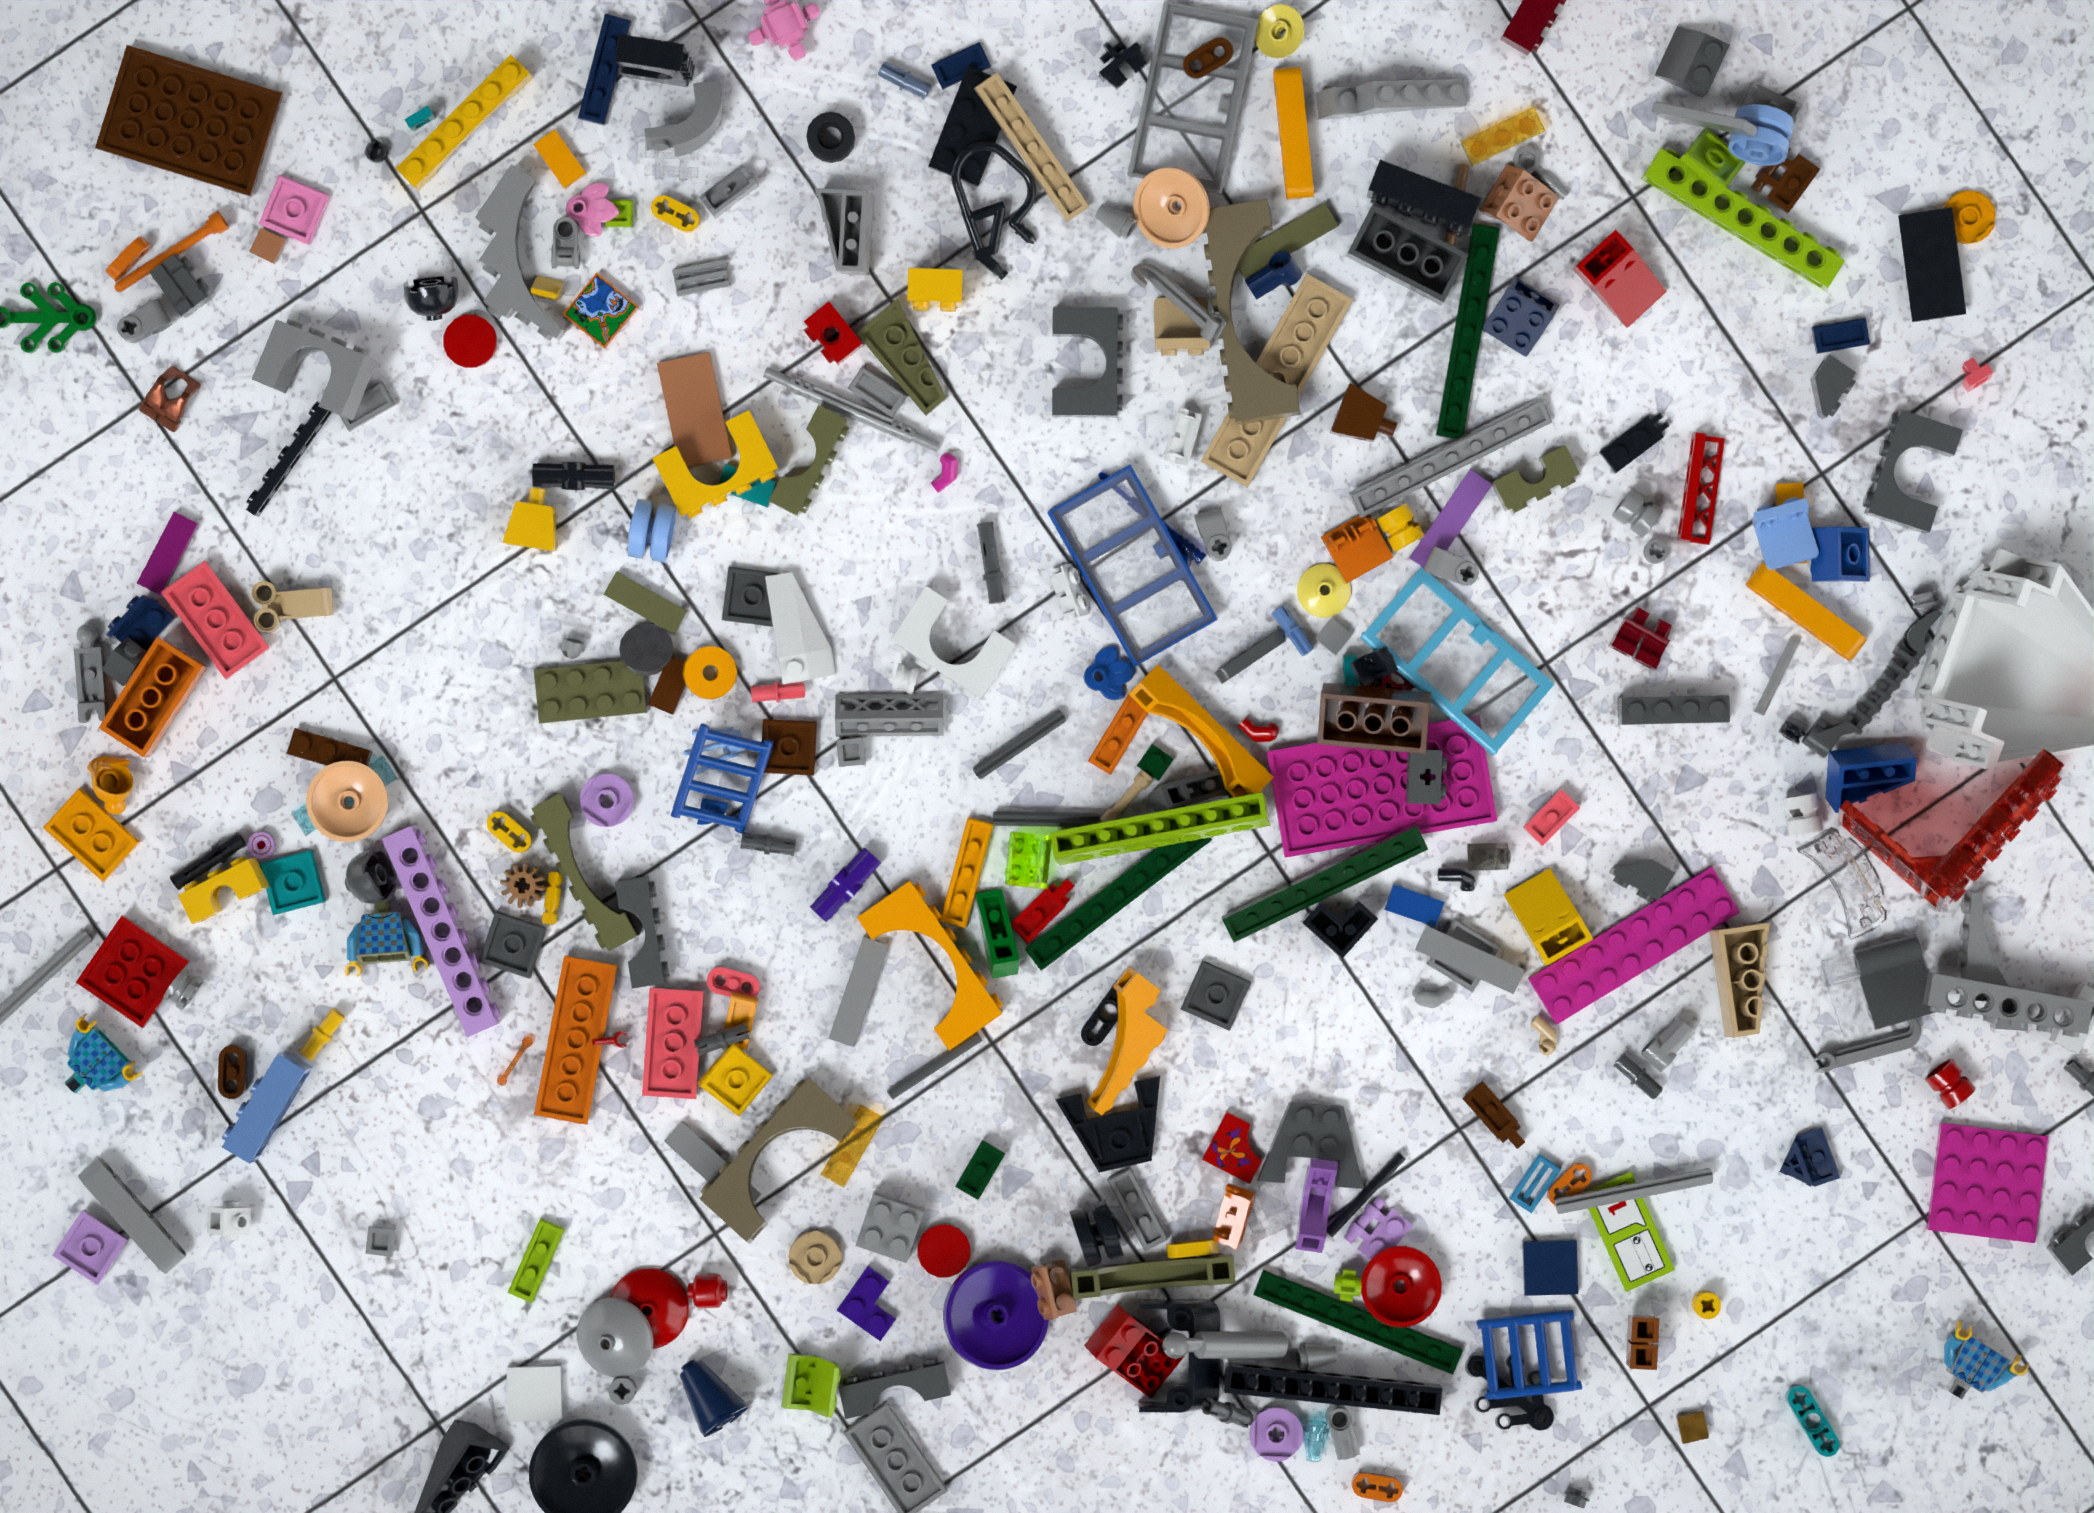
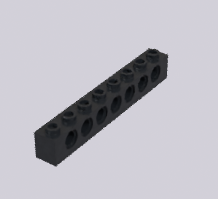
M1225 1362L1223 1381L1224 1393L1432 1415H1440L1443 1389L1440 1384L1231 1362Z

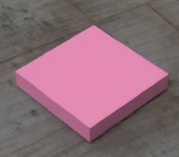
M279 174L259 225L310 245L330 195Z

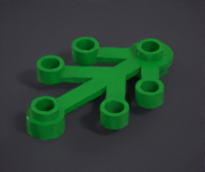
M56 282L48 286L47 293L51 298L59 300L69 312H57L38 293V288L32 283H24L20 288V293L24 298L31 300L42 312H10L7 308L0 306V314L5 313L7 317L4 323H0V329L8 328L11 324L42 323L29 337L23 338L20 343L21 349L29 354L37 351L38 343L58 323L69 324L57 337L54 336L48 340V349L54 353L63 352L65 343L78 330H90L97 320L96 312L91 306L86 304L77 305L65 293L63 285ZM28 286H31L34 290L31 296H26L25 289ZM55 286H59L61 290L57 296L52 294V289ZM82 313L88 315V319L84 323L79 321V316ZM28 340H32L34 343V347L31 350L25 348V343ZM55 340L61 342V347L57 350L52 348V343Z

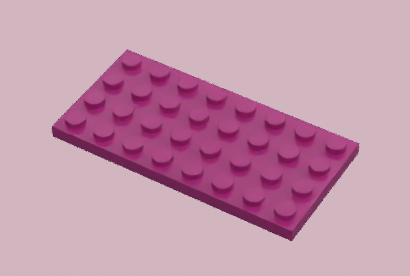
M1479 715L1468 717L1482 730ZM1453 720L1429 723L1426 750H1442V756H1447L1446 772H1442L1441 783H1446V797L1441 799V805L1406 803L1407 752L1321 745L1317 743L1266 751L1269 771L1273 776L1271 783L1284 858L1378 842L1413 824H1417L1421 834L1496 822L1497 816L1485 748ZM1425 769V773L1420 774V779L1425 781V785H1428V781L1433 780V774H1429L1428 769Z

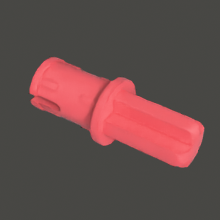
M776 681L772 685L751 686L753 703L772 700L780 703L784 699L804 698L806 694L803 682L779 684Z

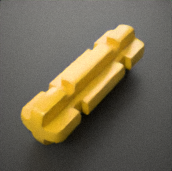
M552 871L548 875L547 882L549 886L546 888L544 908L546 909L542 915V922L554 925L557 923L558 914L556 910H559L562 890L560 884L563 883V876L560 872Z

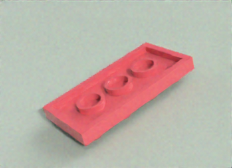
M203 561L161 592L225 680L270 649L269 645L206 561Z
M649 988L642 1096L697 1099L700 1056L697 1052L699 1047H695L694 1039L701 1038L704 991Z

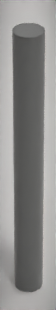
M978 1032L974 1033L950 1051L948 1050L887 1090L892 1100L982 1042V1038Z

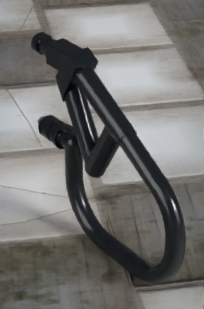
M979 141L967 146L958 155L952 166L951 181L974 249L972 251L974 259L978 260L990 272L999 276L1000 280H1003L1008 272L1003 270L991 255L998 253L1006 212L1003 201L972 211L961 183L960 174L962 166L972 154L979 151H991L999 155L1024 178L1027 185V196L1023 205L1009 220V226L1015 230L1014 233L1016 235L1018 234L1026 243L1034 244V242L1028 238L1031 236L1036 241L1035 234L1029 228H1026L1024 223L1021 224L1020 222L1035 202L1036 183L1031 172L1003 146L990 141ZM994 215L989 245L984 247L976 221Z

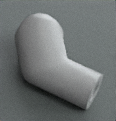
M1418 986L1412 992V996L1415 998L1414 1001L1418 1005L1432 1009L1454 997L1448 986L1435 993L1426 991L1423 986Z

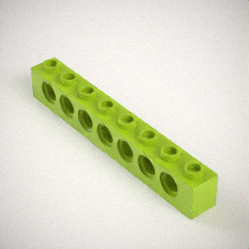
M1660 148L1641 180L1823 291L1829 288L1845 262L1840 257L1841 253L1830 246L1824 248L1817 243L1818 239L1807 232L1801 234L1794 229L1795 225L1784 218L1778 220L1771 215L1772 211L1764 205L1758 204L1755 206L1748 201L1749 197L1741 191L1735 190L1732 192L1726 188L1721 194L1679 159L1680 155L1674 150ZM1673 168L1679 170L1682 175L1681 181H1672L1669 178V170ZM1696 182L1702 184L1705 190L1704 195H1695L1692 192V184ZM1720 196L1726 199V210H1720L1715 206L1716 197ZM1743 210L1749 213V224H1743L1738 220L1739 211ZM1766 224L1772 227V238H1766L1761 234L1762 225ZM1789 238L1795 241L1796 250L1794 252H1789L1784 248L1785 239ZM1808 253H1815L1819 257V264L1817 266H1811L1807 262Z
M1263 792L1050 832L1054 859L1060 866L1271 826L1267 801Z

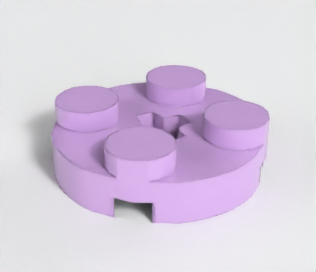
M600 774L589 779L583 786L580 793V806L584 816L594 825L613 827L623 823L630 816L634 807V793L628 782L622 777L615 774ZM611 793L613 795V806L607 805L605 808L602 807L603 801L600 799V796L602 794L607 796Z
M1273 1406L1259 1411L1249 1428L1251 1445L1261 1457L1268 1461L1280 1462L1287 1460L1299 1450L1303 1442L1304 1435L1300 1421L1293 1412L1284 1407ZM1274 1427H1279V1430L1284 1432V1436H1280L1278 1441H1273V1437L1268 1436L1269 1431H1273Z

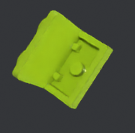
M788 1353L781 1407L785 1409L810 1410L824 1417L831 1418L833 1411L837 1407L836 1389L841 1378L839 1365L818 1355Z

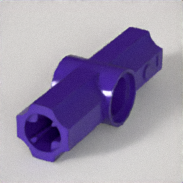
M864 848L846 868L843 867L828 883V888L814 901L810 908L827 922L845 902L848 903L864 886L863 883L879 867L881 862Z

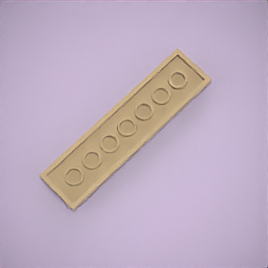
M1306 273L1256 364L1285 384H1296L1299 397L1353 299ZM1228 411L1200 462L1248 488L1287 417L1237 425L1235 418L1230 419Z

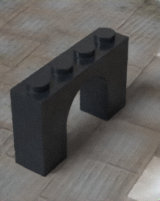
M619 34L615 63L622 66L621 74L623 77L687 87L688 80L693 81L695 65H693L690 53L687 52L684 44Z

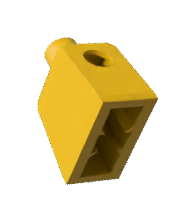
M530 487L528 503L515 502L503 538L504 544L556 552V508L544 505L546 489Z

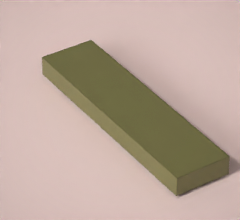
M1326 203L1253 244L1239 266V271L1243 278L1246 280L1267 267L1269 260L1275 253L1287 251L1292 254L1337 228L1339 225Z

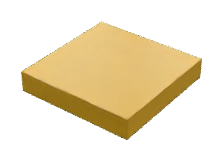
M736 1044L728 1045V1049H725L697 1084L740 1117L774 1075Z

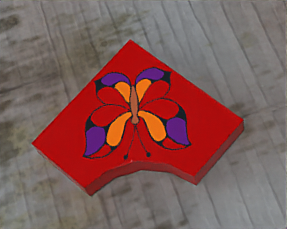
M1226 1111L1202 1157L1203 1161L1248 1184L1251 1183L1262 1162L1249 1146L1248 1131L1250 1123Z

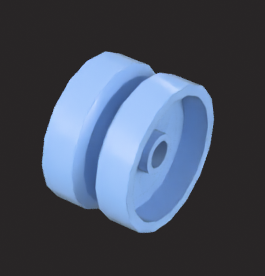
M1752 104L1738 108L1735 117L1746 119L1756 126L1757 131L1755 137L1731 133L1728 144L1730 153L1740 160L1755 165L1770 166L1784 162L1789 150L1788 140L1792 136L1794 127L1793 118L1786 112L1767 105Z
M637 499L629 527L628 556L642 559L647 553L649 543H651L650 557L652 561L666 563L674 531L676 505L661 503L658 506L655 518H653V502Z

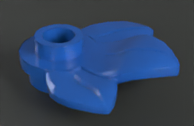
M1110 646L1100 650L1095 655L1094 664L1086 668L1083 679L1088 688L1100 691L1106 699L1119 700L1125 697L1122 685L1133 678L1136 669L1128 662L1118 661L1117 647ZM1095 672L1101 674L1100 682L1094 679Z

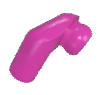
M948 452L940 457L942 474L930 482L938 493L955 481L958 475V460Z

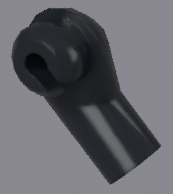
M1438 868V881L1461 882V891H1474L1476 879L1473 875L1459 868Z

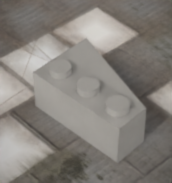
M815 188L836 271L841 274L869 275L874 194L867 190Z

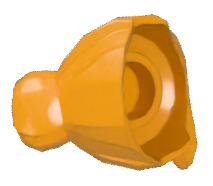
M102 756L94 758L87 766L91 774L92 788L96 796L104 802V808L108 813H123L126 809L125 799L130 795L133 788V777L127 768L130 761L122 758Z

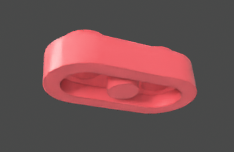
M716 967L707 976L708 988L716 994L731 997L732 992L756 997L760 991L759 980L749 973L726 967ZM718 975L725 977L726 982L724 985L716 983ZM749 982L752 985L751 991H743L742 984Z

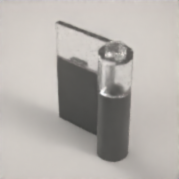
M1916 934L1821 960V966L1817 967L1821 982H1826L1844 1039L1936 1013L1929 1011V1005L1923 1004L1927 977L1921 962L1923 955Z

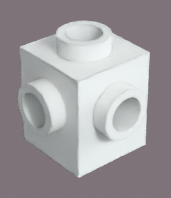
M223 1201V1206H208L207 1234L220 1235L223 1240H238L239 1235H250L251 1207L240 1206V1201Z

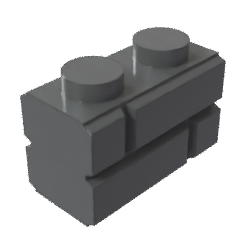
M173 254L149 273L179 314L187 318L211 300L207 294L211 290L202 278L197 280L191 273L195 268L186 256L180 258L179 255Z

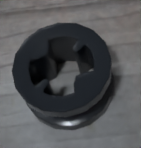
M1785 721L1784 729H1780L1778 732L1791 742L1799 745V738L1805 736L1806 733L1796 725Z

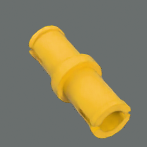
M331 1008L320 1025H316L312 1029L313 1034L302 1048L299 1049L300 1053L313 1061L325 1043H330L333 1039L332 1034L346 1019L345 1016L335 1008Z

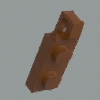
M1483 1081L1479 1082L1462 1097L1463 1101L1502 1143L1508 1139L1516 1149L1525 1143L1516 1132L1521 1128L1517 1123V1119Z

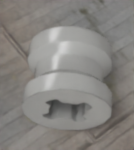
M629 1376L615 1378L608 1390L610 1399L619 1405L628 1404L636 1394V1383Z

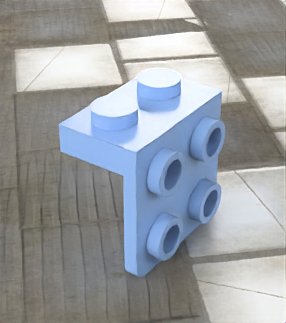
M1798 497L1785 500L1782 505L1775 507L1771 504L1759 507L1757 512H1754L1752 524L1767 569L1775 570L1818 557L1819 550L1808 519L1809 505L1806 498L1801 500Z

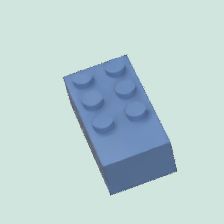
M286 1050L277 1053L264 1077L257 1078L251 1087L250 1093L253 1094L251 1099L243 1102L236 1113L239 1119L233 1125H229L223 1134L222 1139L225 1142L222 1148L249 1164L258 1160L313 1066Z

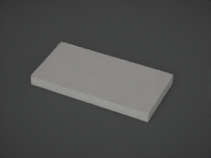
M888 1401L843 1431L849 1443L898 1513H917L948 1492V1488Z

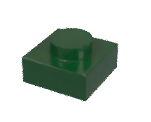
M1151 744L1137 764V767L1159 781L1174 759Z

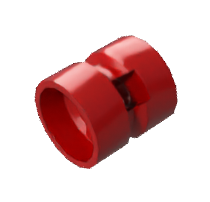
M1952 1058L1941 1063L1925 1077V1081L1933 1091L1941 1092L1939 1095L1940 1100L1947 1109L1958 1106L1976 1090L1975 1086L1966 1076L1960 1077L1962 1070Z

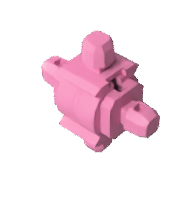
M764 0L765 5L769 7L763 10L764 16L760 18L762 28L759 29L757 27L748 34L751 45H761L767 39L771 48L776 45L779 46L780 50L789 47L788 53L794 61L804 58L805 49L803 43L799 42L805 39L804 33L808 31L807 27L809 25L807 20L811 22L820 15L817 4L810 3L804 5L801 10L797 1L790 4L789 0H782L780 2L779 0Z

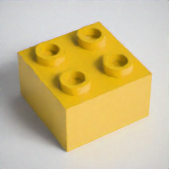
M908 268L907 302L908 306H913V310L929 311V306L940 307L942 312H956V307L962 308L963 270Z

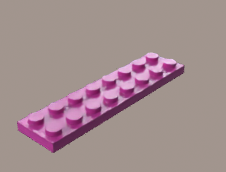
M1709 867L1663 895L1659 901H1653L1594 937L1593 940L1573 950L1527 979L1557 1025L1705 935L1710 930L1736 916L1740 911L1713 867Z

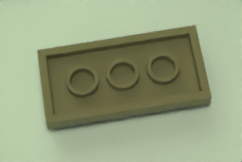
M622 661L534 670L539 723L647 713L644 676L631 672Z

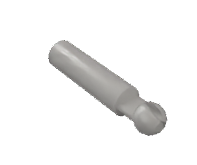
M1199 1331L1195 1334L1194 1338H1187L1182 1333L1172 1332L1164 1338L1162 1346L1165 1354L1174 1359L1183 1357L1187 1352H1194L1195 1356L1199 1359L1283 1358L1287 1353L1288 1342L1286 1335L1282 1331Z

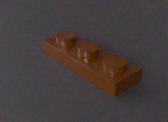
M294 728L286 754L324 766L340 761H355L368 766L373 752Z

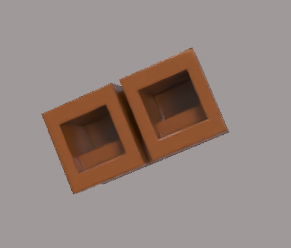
M1628 1315L1626 1364L1630 1369L1657 1370L1658 1345L1654 1343L1659 1341L1660 1318H1655V1316Z

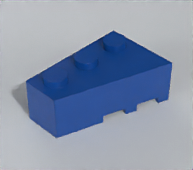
M1906 743L1828 751L1825 799L1835 813L1844 811L1843 807L1857 801L1861 804L1868 801L1867 797L1879 792L1885 794L1915 781L1917 757Z

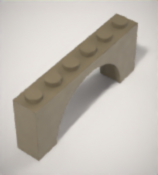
M810 1078L806 1081L802 1079L792 1089L794 1094L789 1100L786 1101L784 1099L774 1109L776 1114L770 1121L764 1120L755 1130L757 1135L751 1142L746 1140L737 1150L739 1155L733 1161L728 1160L719 1170L721 1175L714 1182L710 1180L701 1190L703 1195L699 1199L749 1244L768 1225L759 1214L751 1191L752 1172L761 1152L776 1138L797 1130L819 1131L830 1135L842 1143L859 1124Z

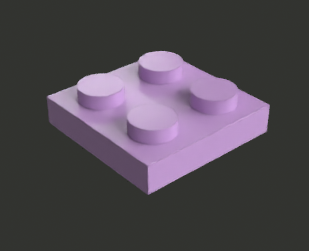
M82 1210L52 1256L96 1285H99L129 1239L86 1210Z

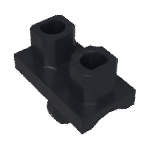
M1121 41L1113 47L1108 42L1103 44L1106 53L1099 59L1103 64L1111 58L1113 61L1099 72L1098 77L1103 82L1107 81L1116 90L1128 81L1120 68L1127 63L1136 74L1147 65L1146 60L1141 54V46L1135 42L1119 55L1118 53L1125 48Z

